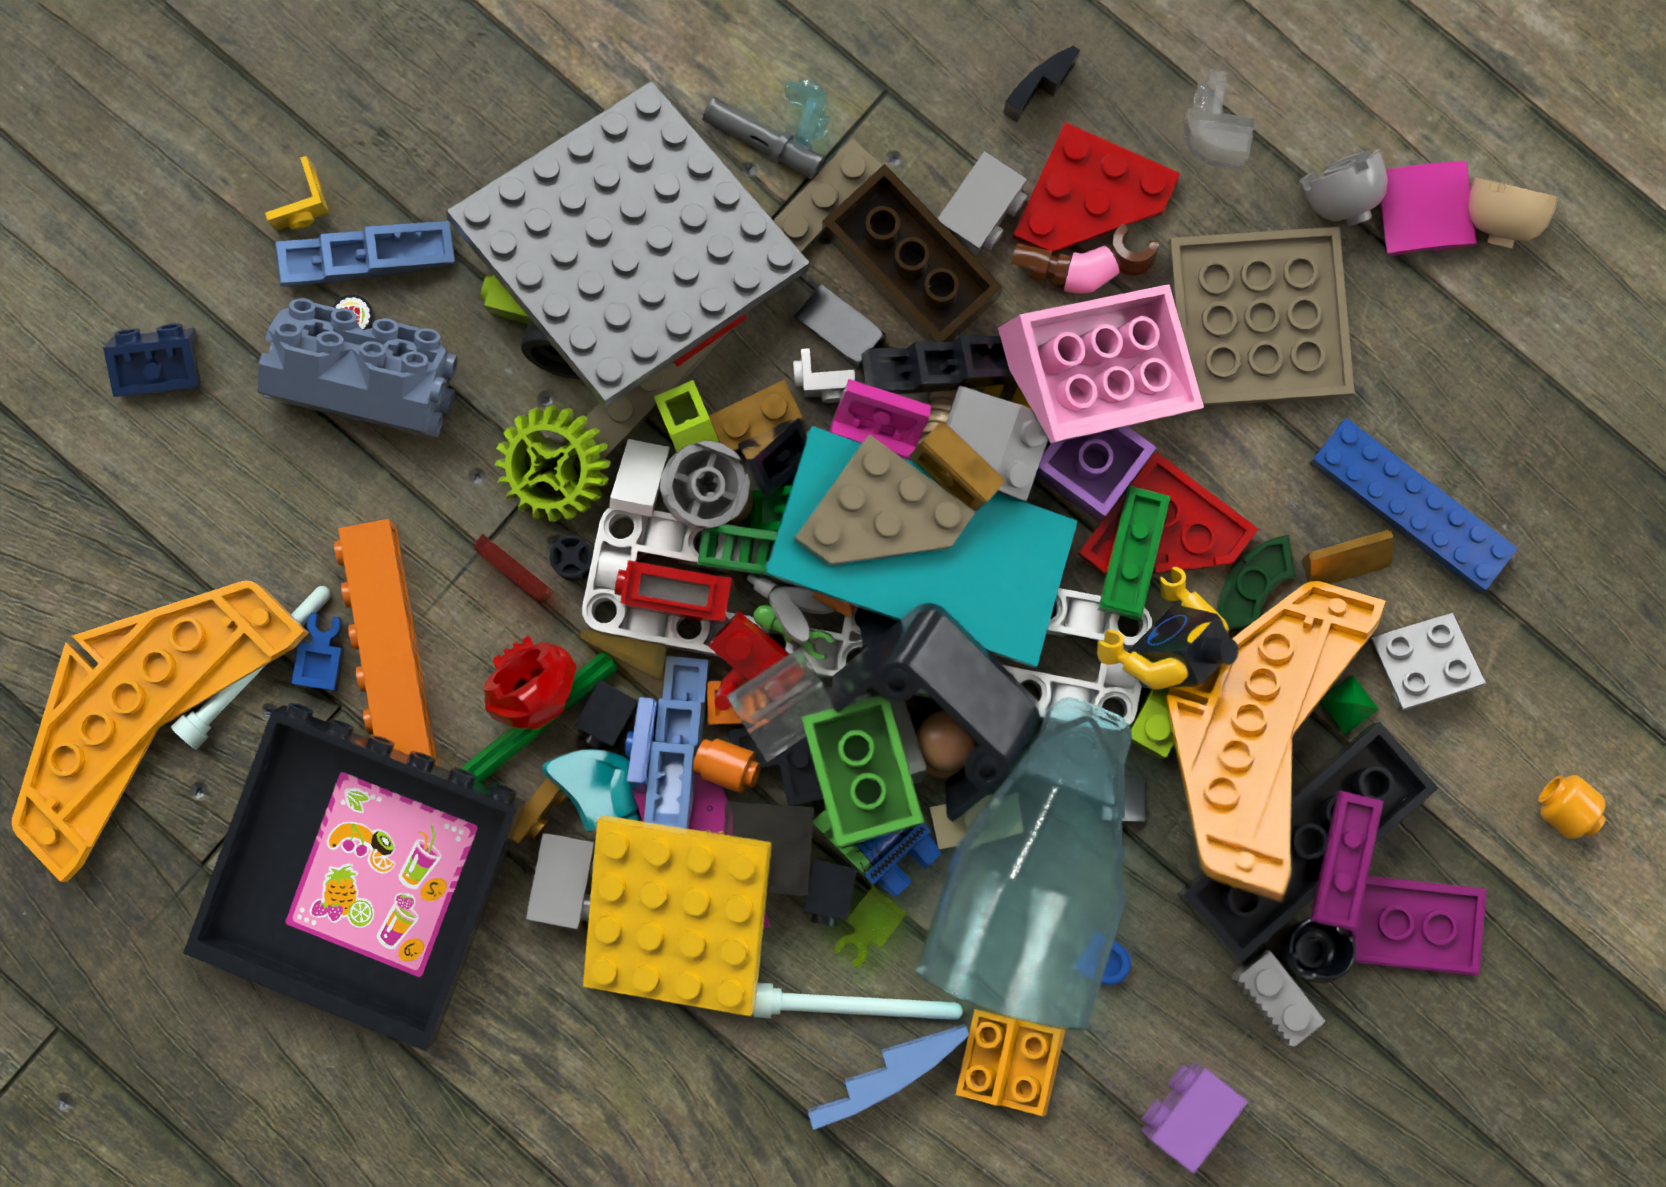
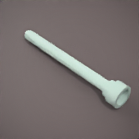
M326 586L317 587L291 615L304 626L310 614L317 613L330 599V589ZM265 666L212 696L196 713L191 711L188 716L182 714L171 728L188 745L197 750L208 739L206 733L211 729L209 724Z
M758 983L754 1018L771 1019V1014L780 1015V1010L957 1020L962 1016L963 1009L956 1002L781 993V988H773V983Z

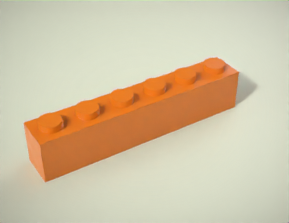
M390 519L338 528L340 540L334 541V550L338 565L345 566L347 582L341 583V591L346 608L352 607L354 624L349 625L348 629L353 650L359 649L362 666L356 667V678L360 692L366 691L369 708L363 710L366 731L368 735L374 734L391 740L395 743L393 749L410 755L411 751H417L427 754L436 760L434 765L439 766L397 526Z

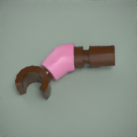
M1123 223L1116 229L1110 249L1102 246L1082 254L1074 252L1073 256L1060 253L1059 258L1051 256L1052 251L1017 243L1011 264L1032 269L1031 279L1045 282L1046 277L1052 278L1053 284L1064 286L1065 292L1075 294L1093 293L1118 275L1119 271L1127 275H1139L1149 270L1156 259L1159 240L1149 241L1148 248L1142 252H1131L1123 245L1127 240L1129 232L1125 223Z

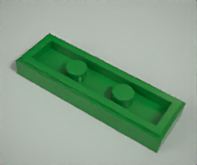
M1128 486L1099 601V611L1138 621L1142 618L1171 496Z

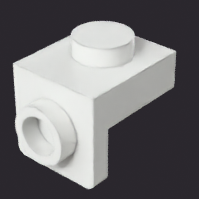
M810 348L801 349L802 361H793L795 387L804 386L805 398L822 397V402L825 403L840 402L848 379L855 381L854 370L811 373Z

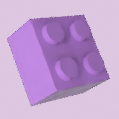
M1128 426L1051 443L1042 455L1036 476L1101 523L1156 447Z
M1192 1062L1189 1068L1182 1065L1172 1076L1168 1083L1172 1090L1163 1102L1155 1100L1146 1110L1141 1119L1145 1123L1141 1132L1194 1174L1248 1101L1206 1068Z

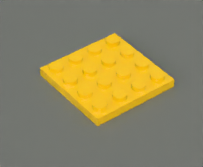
M605 815L598 818L583 987L751 1016L755 1011L772 843Z

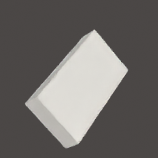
M628 439L611 493L609 509L652 517L660 490L662 471L668 462L670 447Z

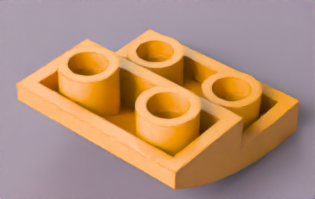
M974 1009L955 1095L996 1106L1001 1105L1040 1116H1047L1065 1030Z

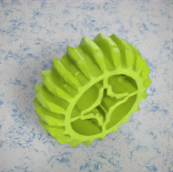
M555 405L545 407L544 412L539 407L529 410L528 417L525 415L516 417L514 419L516 427L511 426L504 430L503 434L508 441L499 443L496 449L506 457L496 460L494 466L505 469L506 474L501 476L497 483L506 484L509 482L512 489L507 492L506 498L511 500L518 496L521 499L518 504L519 511L523 512L532 506L533 519H540L547 514L549 522L558 521L561 515L565 519L570 520L577 516V510L582 513L588 511L591 508L590 500L596 501L601 498L602 493L597 486H604L608 483L609 478L601 473L600 470L610 467L611 461L600 458L599 453L607 450L608 444L600 443L596 445L593 438L598 436L600 429L595 427L587 431L585 426L588 417L582 415L573 421V409L565 408L559 414ZM540 430L556 432L570 442L567 445L560 446L550 437L545 438ZM526 451L531 458V468L529 471H527L525 462ZM564 454L562 458L556 461L558 466L554 467V470L551 469L542 473L549 466L548 461L552 460V457L555 458ZM577 455L581 464L579 482L577 481L579 476L574 469V460ZM547 482L555 491L560 489L564 496L546 493L536 484Z

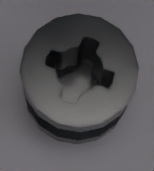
M575 535L563 536L556 540L549 554L551 566L556 573L570 581L582 580L589 575L593 557V550L589 544L581 537Z

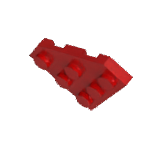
M1065 122L1012 239L1029 246L1052 251L1053 255L1081 242L1092 241L1111 234L1123 223L1128 226L1144 219L1146 221L1162 215L1180 173Z
M1158 452L1153 454L1130 484L1133 487L1171 496L1152 575L1170 573L1172 567H1178L1186 571L1231 565L1259 530ZM1126 491L1077 553V555L1105 576Z

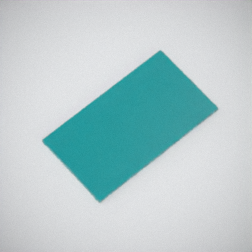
M811 426L806 434L807 440L769 562L765 566V575L897 621L920 604H938L946 609L989 653L1032 668L1037 667L1074 532L1077 530V520L995 492L975 512L957 540L948 550L926 551L900 557L827 566L793 540L861 446V443ZM904 459V460L907 461L909 464H911V465L914 466L916 469H918L920 472H922L924 475H926V476L929 477L931 480H933V479H932L924 470H922L916 463Z

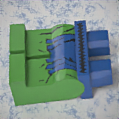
M826 808L812 823L837 847ZM924 823L917 827L838 848L873 885L878 883L894 897H897L912 883L907 875L896 865L909 853L925 870L941 855L937 845L928 835L931 830Z

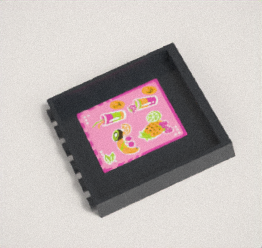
M288 703V706L283 705L271 711L183 954L427 1051L436 1041L526 801L517 798V792L505 785L493 783L489 787L476 782V775L467 770L452 767L449 771L434 765L436 760L427 754L411 751L409 755L393 749L395 743L384 737L370 735L368 739L353 733L354 727L344 721L329 719L328 722L313 717L314 711L306 706L297 703Z

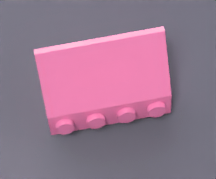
M1169 284L1021 314L998 328L1009 370L1051 443L1204 408Z

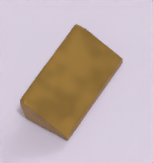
M940 422L909 454L910 458L939 486L975 512L994 495L1005 481L989 463L945 422Z
M1386 530L1309 552L1301 560L1308 582L1321 581L1331 584L1389 567L1393 556L1392 531Z

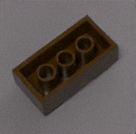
M886 164L881 166L822 220V233L925 342H952L1000 297L1002 285Z

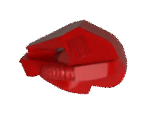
M527 636L522 639V644L515 642L512 644V649L506 648L503 650L505 653L503 656L497 655L494 657L493 663L497 670L488 677L483 686L485 692L484 703L487 713L498 722L513 728L539 729L564 713L565 702L570 696L577 665L564 648L547 642H540L534 645L531 638Z

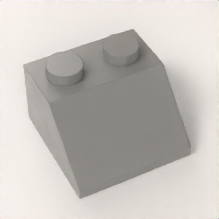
M959 386L946 424L1004 478V484L996 492L1018 500L1027 501L1048 441V437L1033 410L1004 399Z

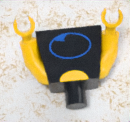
M1178 567L1171 568V579L1174 583H1169L1163 577H1160V591L1165 600L1172 602L1180 600L1182 602L1181 605H1173L1128 651L1123 650L1124 636L1116 630H1107L1104 641H1098L1097 656L1099 661L1106 665H1114L1120 662L1123 664L1122 670L1138 679L1142 688L1160 690L1171 687H1196L1203 684L1221 664L1232 665L1238 657V645L1228 635V624L1197 592L1190 593L1186 589L1185 572Z

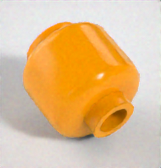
M1562 775L1555 777L1545 786L1539 796L1541 817L1567 839H1577L1583 835L1591 837L1605 823L1606 818L1602 815L1606 805L1604 797L1578 775H1569L1565 778Z

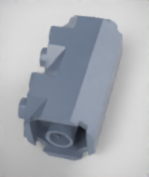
M300 298L292 300L289 303V308L280 310L268 328L265 340L272 342L269 353H261L258 369V393L264 395L263 397L266 399L419 436L437 438L442 427L443 413L449 414L453 406L455 390L449 388V384L456 373L458 356L448 353L440 343L441 336L436 330L404 325L387 318L375 320L372 328L363 330L357 324V315L354 311L345 308L329 307Z

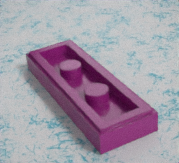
M1343 791L1337 792L1310 921L1356 931L1384 801Z

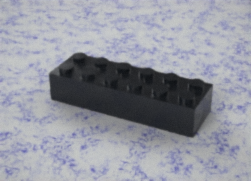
M1381 722L1370 724L1291 793L1290 875L1282 901L1242 888L1231 887L1230 884L1212 879L1204 871L1180 890L1177 895L1232 959L1242 962L1315 898L1338 791L1384 801L1375 839L1376 844L1439 788Z

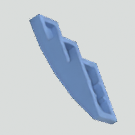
M449 221L364 227L363 231L320 234L318 239L276 241L275 243L280 287L370 278L451 265L455 262Z
M666 656L662 699L659 698L655 742H651L644 822L685 829L689 828L698 773L693 771V763L697 750L703 740L707 708V682L710 680L711 660Z
M965 1024L882 1049L886 1067L845 1079L848 1097L808 1109L813 1130L857 1114L899 1092L922 1076L969 1036Z

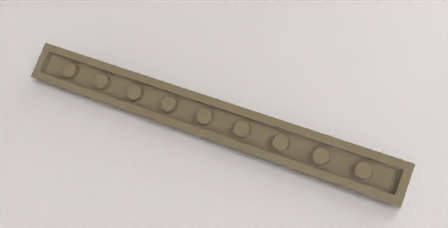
M852 138L773 221L797 249L804 254L823 234L822 220L883 165ZM727 333L680 366L676 367L672 362L606 408L599 402L586 416L588 420L585 429L587 431L595 427L600 429L598 436L593 438L596 445L600 443L608 444L607 450L599 453L600 458L608 459L657 408L653 396L677 387ZM565 438L562 444L567 445L570 441Z

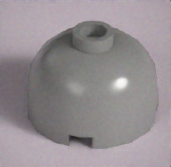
M1376 149L1372 154L1370 150L1360 152L1325 165L1328 169L1323 171L1324 176L1316 178L1313 171L1300 179L1301 189L1311 210L1320 218L1329 221L1346 220L1348 226L1362 223L1372 217L1370 210L1382 202L1387 192L1388 184L1386 165L1380 149Z
M702 441L687 445L669 459L662 471L660 491L664 505L674 518L687 526L708 529L724 525L740 514L748 500L750 486L748 473L745 474L744 468L739 462L741 459L737 453L722 443Z

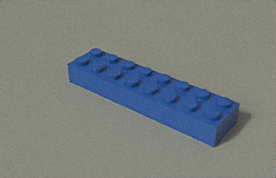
M1347 418L1337 426L1309 463L1479 593L1487 590L1518 549Z

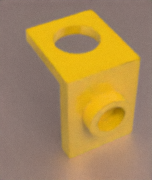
M307 156L300 159L313 197L265 212L267 222L275 231L286 227L290 229L304 228L314 223V218L329 213L315 167Z

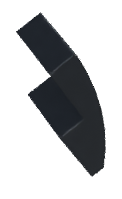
M1071 46L1037 66L1008 97L1003 114L1017 122L1039 89L1054 97L1076 65L1080 50Z

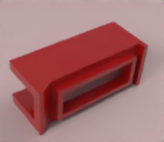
M628 560L626 570L619 569L615 595L621 596L620 603L626 608L726 625L729 594L733 589L734 582L729 577L702 574Z

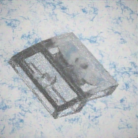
M801 648L726 696L767 762L806 737L801 717L833 709L832 701L823 688V683Z

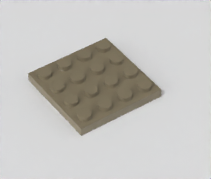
M1340 227L1170 238L1168 243L1173 299L1203 406L1351 397L1355 394Z

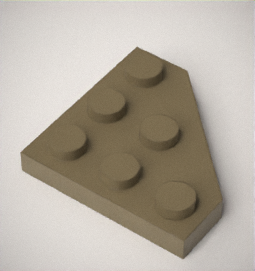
M869 434L793 541L827 566L900 557L926 551H943L952 547L975 514V511Z

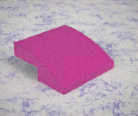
M1467 161L1440 162L1387 169V192L1381 202L1386 249L1389 256L1431 249L1434 252L1477 245L1476 228L1470 218L1468 209L1471 187Z
M848 379L829 432L861 444L870 434L901 458L913 462L909 454L916 448L930 417L931 405Z

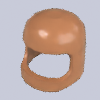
M945 710L933 712L919 724L915 731L923 759L928 764L926 765L925 774L933 778L946 779L965 767L967 755L978 746V742Z

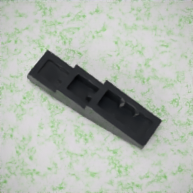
M960 336L953 342H914L908 348H869L861 354L866 385L894 394L958 390L959 386L977 388L1016 382L1009 370L1000 336Z

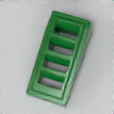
M730 525L703 529L697 565L771 577L765 575V566L769 562L772 543L775 542L778 532ZM719 534L726 535L722 559L715 558ZM740 537L742 538L739 561L737 562L733 561L736 539ZM754 540H758L760 545L757 563L751 564Z

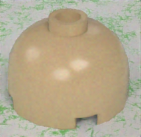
M1474 177L1469 193L1468 209L1475 227L1489 234L1488 243L1513 248L1515 240L1530 241L1542 234L1549 226L1553 217L1558 197Z

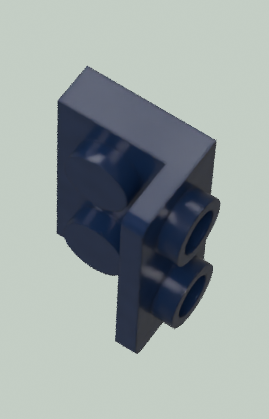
M174 323L160 326L157 328V332L141 334L138 328L115 332L114 337L103 347L113 397L199 387L201 380L193 344L197 337L195 328L183 329L182 324Z

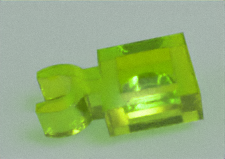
M872 886L846 920L856 928L852 934L841 937L836 942L834 951L839 953L844 945L848 943L855 944L859 949V954L854 959L852 965L855 967L860 966L867 956V944L873 941L881 948L907 912Z

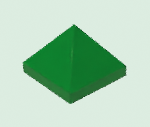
M1354 675L1326 694L1319 702L1344 735L1379 710Z

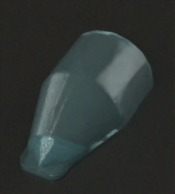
M1073 697L1060 699L1049 707L1040 734L955 847L914 971L923 981L957 998L1006 1016L1063 1030L1087 1029L1126 903V888H1123L1122 861H1125V846H1122V819H1125V760L1131 744L1132 733L1129 724L1124 718Z

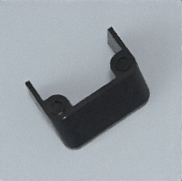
M924 603L916 606L833 675L832 708L837 713L841 712L870 687L883 698L894 702L907 700L920 689H923L979 743L967 755L965 767L945 782L947 818L952 822L1006 780L1040 720L1039 705L1035 697L946 609L934 603Z

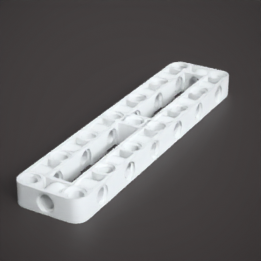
M608 508L603 513L598 527L582 606V615L585 622L595 632L602 635L720 657L708 646L712 638L725 625L700 621L702 624L700 634L694 639L686 640L678 633L679 624L686 618L623 607L620 603L621 596L615 595V585L619 569L626 570L628 560L636 562L637 559L640 560L641 556L645 557L646 554L665 556L675 559L681 564L729 573V570L697 565L699 553L695 550V543L702 536L703 528L687 526L674 518L671 513L654 510L651 517ZM621 518L630 519L634 523L632 534L624 539L615 538L611 533L613 524ZM719 534L715 555L717 559H722L726 535ZM740 537L736 539L733 561L737 562L739 561L742 538ZM754 540L751 564L757 563L760 545L758 540ZM766 577L774 582L794 585L777 578ZM1059 588L1054 604L1055 615L1049 621L1046 634L1060 637L1065 635L1086 637L1097 640L1098 644L1099 640L1104 641L1107 630L1112 629L1120 632L1118 629V619L1120 616L1098 610L1101 596ZM604 601L613 602L617 607L615 618L608 623H600L595 619V609ZM858 607L851 618L845 616L842 634L809 628L814 631L827 632L836 640V642L829 643L823 637H819L817 640L810 638L815 643V649L819 653L827 654L828 658L818 659L811 656L805 647L795 641L793 644L787 642L785 650L804 665L802 674L833 679V675L847 664V656L852 651L866 649L862 648L861 631L854 620ZM1145 608L1142 618L1138 621V634L1134 637L1123 635V650L1128 651L1152 627V618ZM726 612V614H727V622H728L736 613ZM746 616L750 621H752L756 626H758V627H759L762 631H764L767 635H770V634H779V635H782V634H780V633H778V632H776V631H774V630H772V629H771L770 631H768L767 629H765V628L759 626V625L755 622L754 617ZM1101 662L1099 675L1094 683L1002 665L1020 683L1030 682L1038 688L1040 695L1038 700L1040 720L1102 732L1120 731L1134 721L1141 685L1138 679L1122 670L1123 664L1120 662L1114 665H1106ZM923 689L914 694L916 696L932 698ZM1106 699H1116L1122 704L1124 714L1120 721L1112 722L1104 717L1102 705Z

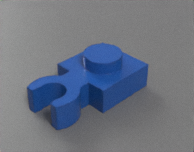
M311 613L307 621V627L312 635L311 643L300 642L298 644L291 684L337 691L344 649L333 647L332 645L333 640L342 632L343 621L342 618L333 616L331 628L326 632H321L318 627L320 615Z

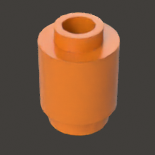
M717 738L714 741L704 739L695 755L693 771L701 774L702 780L742 793L747 786L754 787L760 774L761 763L756 762L757 755L754 751Z

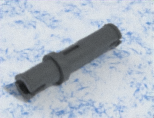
M716 96L711 99L702 117L704 122L712 124L736 137L738 140L771 156V162L777 165L782 162L808 176L811 180L819 173L824 163L825 155L819 154L793 140V134L787 131L782 134L724 103Z

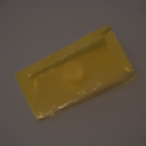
M588 630L581 631L580 638L585 642L659 681L663 680L666 656H668L669 652L664 645Z

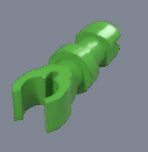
M762 605L754 611V620L759 626L768 631L772 629L784 635V641L790 644L794 643L795 640L790 638L783 630L771 606ZM809 629L808 641L799 644L805 647L806 651L815 658H828L827 654H821L815 649V643L810 638L817 640L819 637H823L829 643L836 642V640L827 632Z

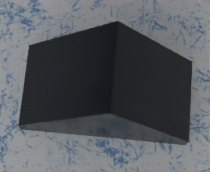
M799 417L792 418L738 444L751 475L764 497L772 496L797 472L807 440Z

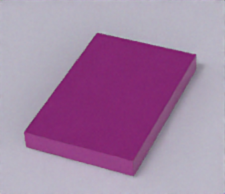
M1368 876L1356 931L1349 930V935L1353 936L1355 940V962L1480 976L1487 889Z

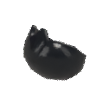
M1310 917L1292 926L1285 939L1284 947L1289 967L1296 975L1307 982L1326 984L1347 974L1356 960V946L1353 936L1345 934L1338 927L1310 921Z

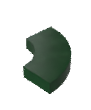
M1289 535L1276 537L1258 545L1243 556L1229 572L1221 587L1216 611L1228 624V631L1245 629L1261 617V608L1268 593L1279 583L1296 577Z

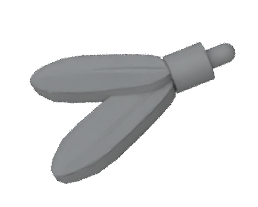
M749 574L747 580L754 585L753 590L769 599L772 610L786 634L798 643H806L809 638V626L801 611L814 614H827L835 611L812 598L815 593L814 591L797 587H778L777 584L765 576L758 578L754 574Z

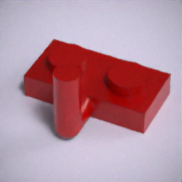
M740 611L712 638L708 646L733 667L721 681L714 701L716 708L722 711H726L731 707L736 690L747 679L775 702L804 670L802 663Z

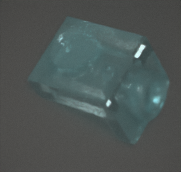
M800 79L798 83L788 80L785 87V99L805 106L795 134V141L812 150L816 139L823 141L830 122V116L825 115L828 106V93L822 91L820 85L809 80Z

